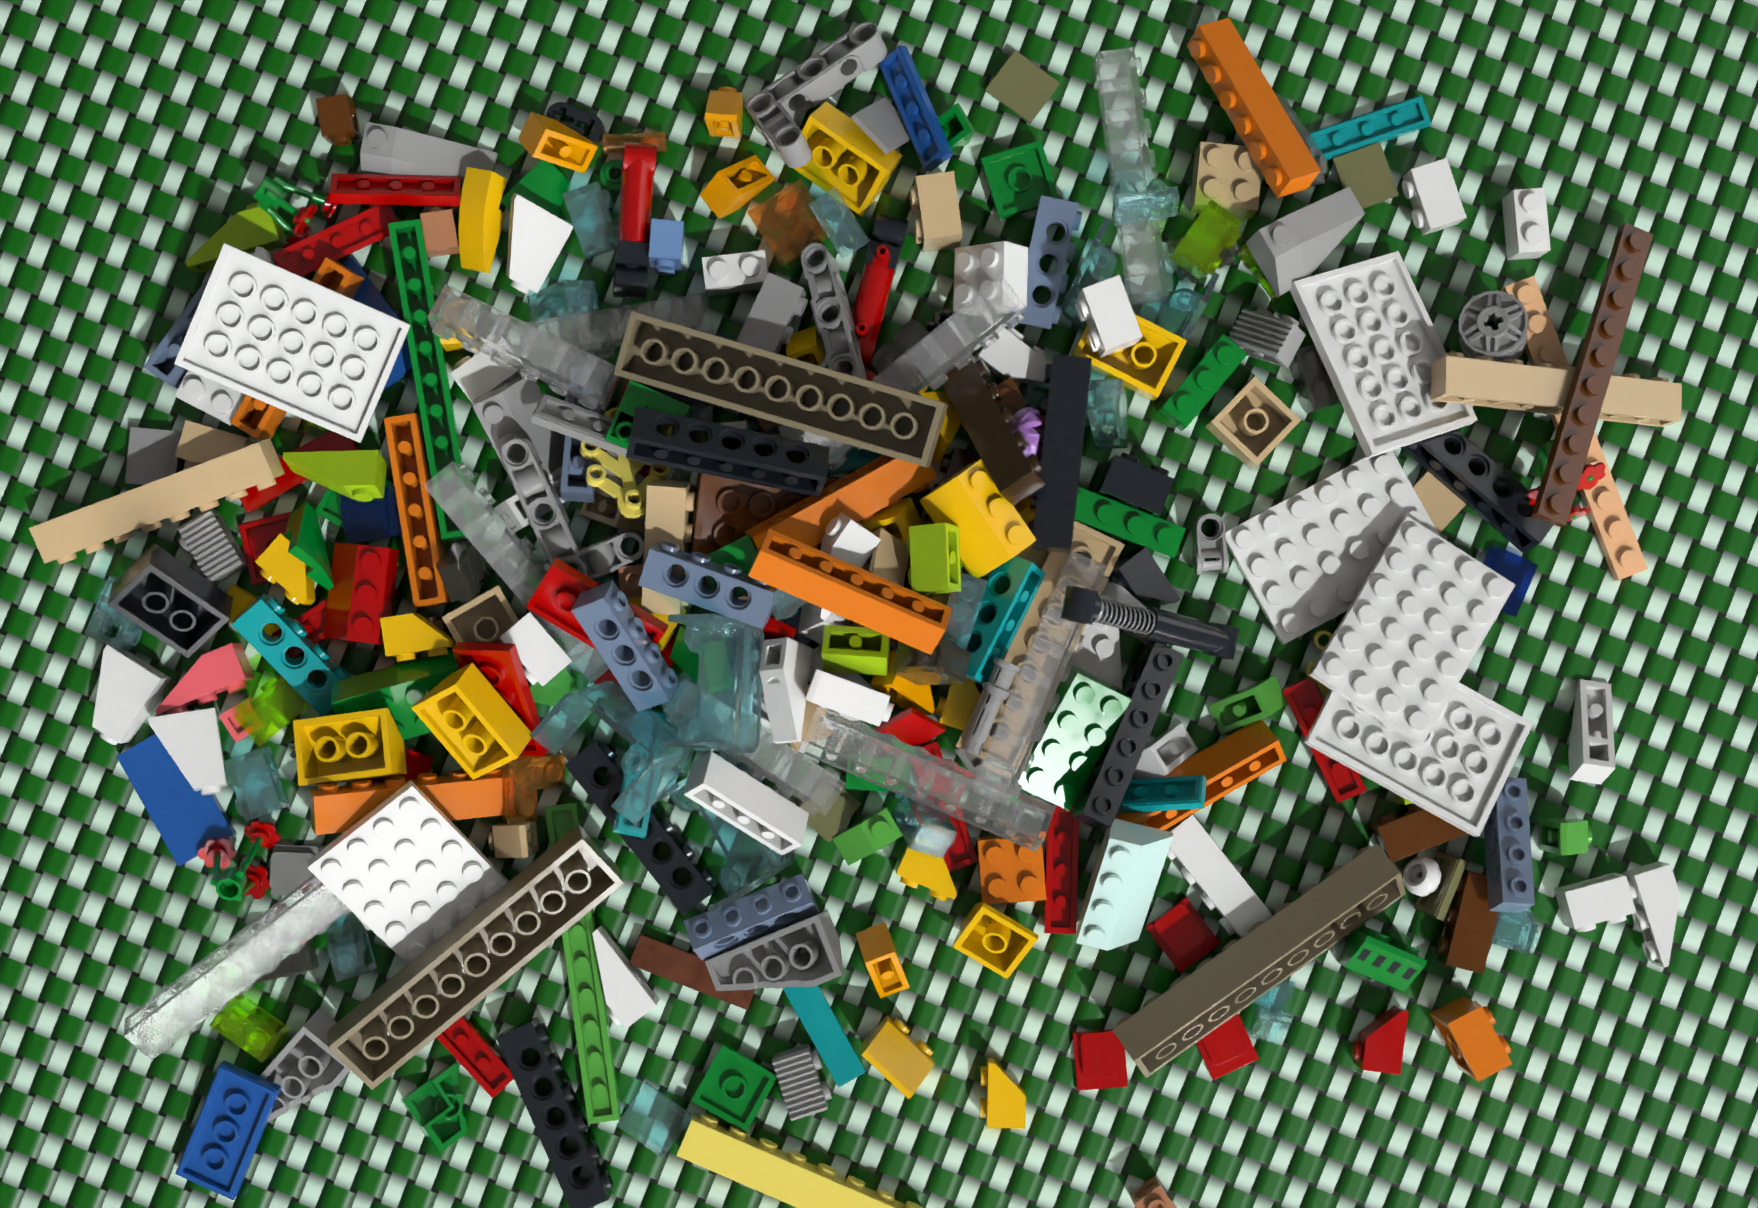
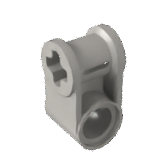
M1216 514L1200 515L1192 524L1195 575H1200L1202 571L1221 570L1222 573H1227L1229 569V556L1226 546L1224 521ZM1206 519L1213 521L1216 527L1215 533L1211 537L1205 536L1201 531V525ZM1205 558H1216V561H1205Z

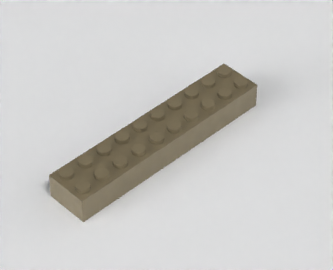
M633 311L630 313L614 370V375L928 468H930L948 408V404Z
M578 824L328 1030V1049L373 1090L624 884L620 868Z
M1377 843L1370 848L1364 847L1353 856V860L1344 866L1339 865L1333 868L1327 874V878L1318 885L1311 884L1302 891L1301 897L1291 904L1287 902L1278 907L1274 913L1275 915L1265 922H1257L1243 938L1227 943L1219 955L1213 959L1207 958L1199 963L1196 971L1188 977L1176 979L1170 985V989L1161 996L1155 995L1148 999L1143 1005L1144 1008L1134 1015L1128 1014L1121 1018L1117 1023V1027L1112 1031L1146 1078L1406 895L1401 872Z

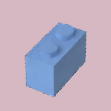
M651 218L649 263L650 269H655L659 275L673 276L675 271L682 272L685 237L684 221Z

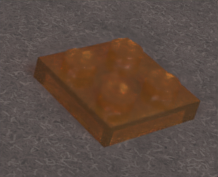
M801 179L748 211L749 217L781 267L799 257L804 248L809 244L821 243L834 235L833 229Z

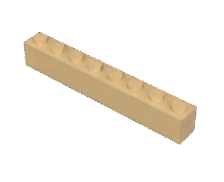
M1446 353L1443 358L1433 362L1431 366V401L1561 416L1576 367L1555 369L1549 363H1537L1530 366L1523 365L1522 360L1516 359L1497 362L1491 356H1478L1471 359L1464 358L1463 353ZM1632 373L1620 376L1611 375L1598 420L1665 427L1681 421L1682 384L1669 382V379L1666 377H1653L1647 380L1640 379L1639 374Z
M269 438L30 527L29 530L44 564L57 559L60 565L78 558L75 553L77 551L85 549L86 553L90 554L106 548L104 541L112 538L115 544L133 538L132 531L142 528L143 533H147L162 527L160 521L170 517L172 523L187 518L191 516L190 509L199 507L200 511L203 512L219 506L217 499L225 496L228 497L229 501H233L248 495L246 489L256 485L258 491L276 485L275 478L284 475L285 472Z

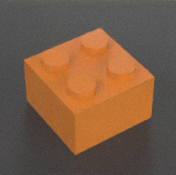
M1039 833L976 837L981 902L999 904L1047 900L1042 836Z
M1461 996L1430 1013L1459 1070L1477 1082L1512 1064L1508 1056L1511 1049L1504 1037L1496 1034L1492 1026L1496 1021L1487 1006L1482 1007L1477 1001Z

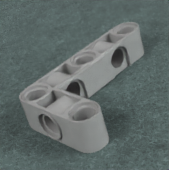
M868 21L860 23L749 99L746 108L757 129L770 148L780 156L788 167L800 168L806 165L812 157V151L794 119L843 88L845 84L864 71H868L886 57L887 48L876 24Z
M811 243L802 251L801 263L805 274L804 279L809 284L812 296L810 303L818 335L823 339L827 355L824 357L825 360L822 361V364L817 366L844 374L853 369L851 376L866 380L861 348L838 264L824 245L821 243ZM820 259H823L819 265L815 266ZM838 313V316L833 321L829 322V319L832 317V315Z
M516 437L504 444L501 452L503 462L537 539L551 565L555 558L566 564L570 562L575 563L580 568L581 573L593 579L609 574L641 557L644 553L645 535L636 529H629L612 537L608 536L603 541L589 547L578 546L568 525L570 520L555 487L550 486L541 466L543 461L541 462L533 443L525 437ZM513 444H520L525 448L526 457L523 461L515 460L512 457L511 447ZM545 503L552 507L554 512L552 519L545 520L539 516L538 506ZM627 537L637 539L640 545L639 551L635 553L626 551L623 547V540Z

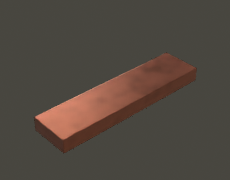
M643 933L640 934L629 965L745 1010H748L755 989L716 991L705 961L709 959L701 960L697 954Z

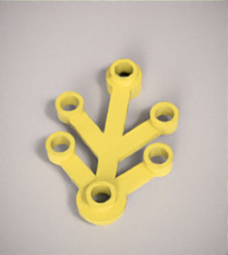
M618 408L609 409L605 412L604 416L614 418ZM581 442L580 454L586 459H592L601 464H594L588 467L585 476L586 482L590 486L598 487L617 500V507L624 517L637 519L646 513L647 484L652 479L666 480L670 467L655 464L654 467L650 466L649 475L637 487L635 476L645 464L616 454V460L599 447ZM592 446L595 448V450L590 451L587 450L585 447ZM604 467L621 478L623 487L606 478ZM661 468L664 472L658 473L654 469ZM592 473H597V474H599L601 477H600V478H594V477L591 476V474H592ZM629 500H636L638 503H631Z

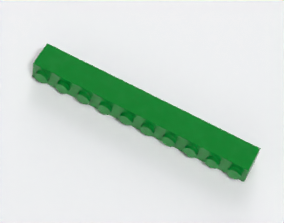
M420 219L388 223L404 321L411 325L407 333L441 539L445 542L475 537L444 349L440 342V326L422 223Z

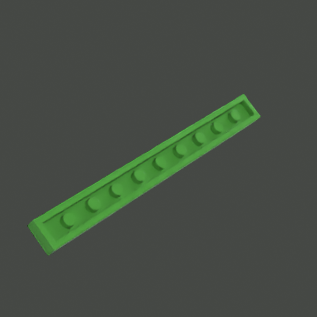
M578 802L545 807L550 847L578 824L581 826ZM593 909L562 934L588 1124L615 1121L621 1118L605 995L592 935L595 931Z

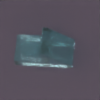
M1284 980L1256 1000L1248 1033L1249 1037L1277 1044L1281 1043L1293 1020L1289 1015L1295 982Z

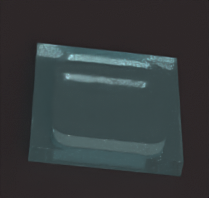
M646 1082L616 1125L663 1158L693 1115Z

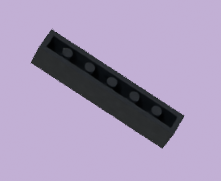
M1053 355L1052 364H1046L1044 383L1050 384L1049 395H1043L1041 403V414L1046 415L1045 427H1039L1038 430L1040 435L1038 446H1043L1042 457L1038 458L1044 468L1040 474L1046 484L1033 492L1030 499V509H1036L1034 522L1028 521V528L1036 538V541L1032 543L1033 550L1071 554L1092 358Z

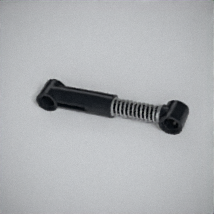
M1067 586L1061 619L1092 625L1093 622L1102 623L1103 625L1139 633L1145 639L1200 651L1203 654L1234 660L1240 628L1207 622L1154 607L1145 609L1100 598L1098 596L1099 592L1075 586Z

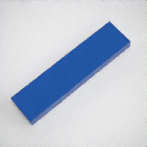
M899 45L878 64L924 171L931 172L950 158L953 152L908 48Z

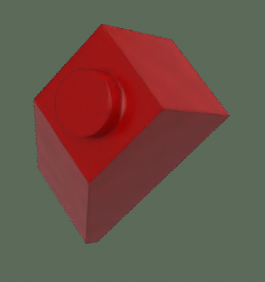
M1394 1005L1359 1032L1358 1041L1354 1040L1352 1045V1059L1355 1060V1064L1360 1069L1395 1075L1401 1074L1408 1010Z

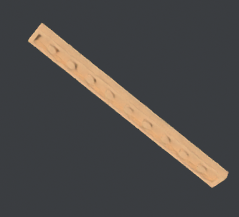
M1531 276L1501 288L1502 292L1512 294L1522 302L1528 314L1527 343L1524 350L1530 365L1549 363L1555 369L1569 367L1535 277ZM1550 414L1557 431L1561 416ZM1594 431L1585 465L1603 462L1606 466L1604 470L1605 476L1598 480V483L1592 489L1585 490L1583 488L1579 491L1585 507H1591L1589 517L1613 579L1616 581L1647 570L1648 567Z

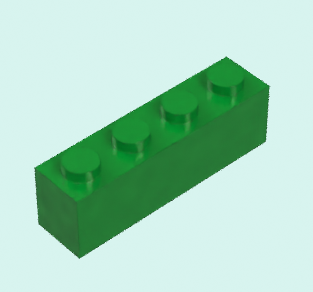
M1078 487L1075 521L1138 549L1146 547L1151 554L1171 560L1175 558L1186 528Z

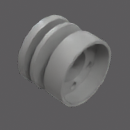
M1485 291L1472 297L1463 307L1459 316V348L1464 354V358L1474 359L1478 356H1491L1494 358V361L1504 362L1512 359L1517 360L1522 355L1527 343L1528 314L1522 302L1512 294L1502 291ZM1494 322L1495 326H1498V329L1492 330L1491 326H1488V323Z

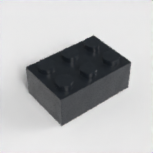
M154 543L112 583L107 605L189 658L230 619L233 597Z

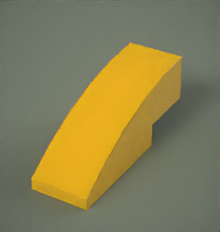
M467 167L462 187L458 226L461 268L488 274L491 270L506 213L499 210V206L507 181L506 178L490 170Z

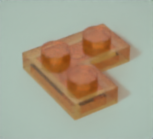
M555 752L547 753L544 757H518L502 766L503 823L511 825L537 821V789L565 785V754Z

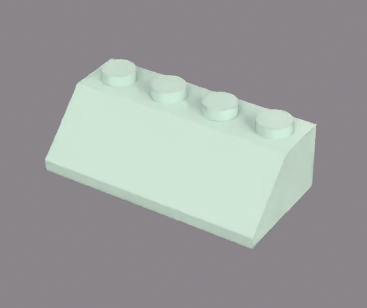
M1114 819L1112 826L1106 829L1077 920L1076 943L1108 951L1139 940L1173 839L1172 832Z

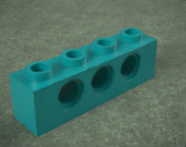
M1017 556L992 570L983 589L977 596V601L969 617L963 624V629L955 645L949 652L945 666L958 675L981 685L984 682H988L995 665L993 662L994 657L1004 659L1046 573L1033 562Z
M263 593L239 613L231 625L323 717L333 709L331 705L332 682L349 678L351 675L342 666L337 668L329 660L330 654L320 643L314 645L306 637L308 632L305 627L296 619L291 621L283 613L286 609L274 596L269 598ZM269 623H275L280 626L282 633L278 636H270L265 632L264 626ZM293 646L299 647L304 651L305 656L301 659H292L287 654V649ZM313 670H321L326 674L327 679L322 682H315L310 678L309 673Z

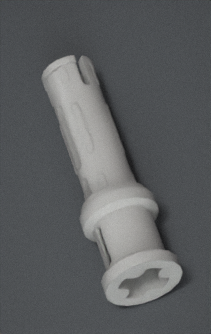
M997 657L993 659L995 665L988 682H984L982 685V690L985 693L961 746V749L977 756L981 755L982 748L1003 699L1006 700L1011 694L1008 690L1015 674L1021 670V667Z

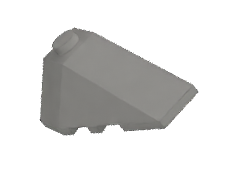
M366 122L360 150L361 174L461 177L463 187L467 167L495 172L498 154L398 127Z
M1347 187L1259 229L1246 242V245L1274 293L1279 297L1291 290V284L1294 281L1310 277L1364 216L1365 212L1351 188Z
M828 910L705 961L716 991L814 987L844 974L840 939Z
M320 1008L260 1075V1077L282 1086L268 1122L285 1114L289 1109L302 1102L304 1104L312 1100L314 1096L334 1089L351 1071L328 1049V1030L337 1022Z

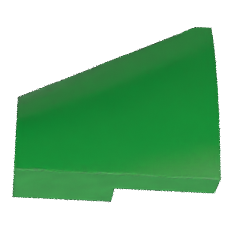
M540 160L501 199V202L510 211L511 197L516 193L559 218L562 211V202L567 197L571 184L552 163Z
M305 502L289 515L285 537L290 539L288 552L308 565L306 570L307 577L330 590L334 587V581L320 520L316 511Z
M455 1062L400 1099L433 1148L440 1153L468 1133L466 1118L463 1115L462 1108L464 1104L463 1093L460 1092L458 1072L460 1071L459 1066Z

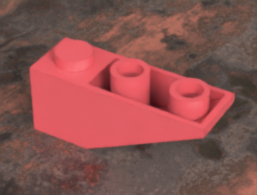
M230 643L201 655L155 710L156 715L188 712L187 706L198 702L199 706L216 701L218 699L216 694L228 690V693L231 694L247 688L246 682L255 679L242 644Z

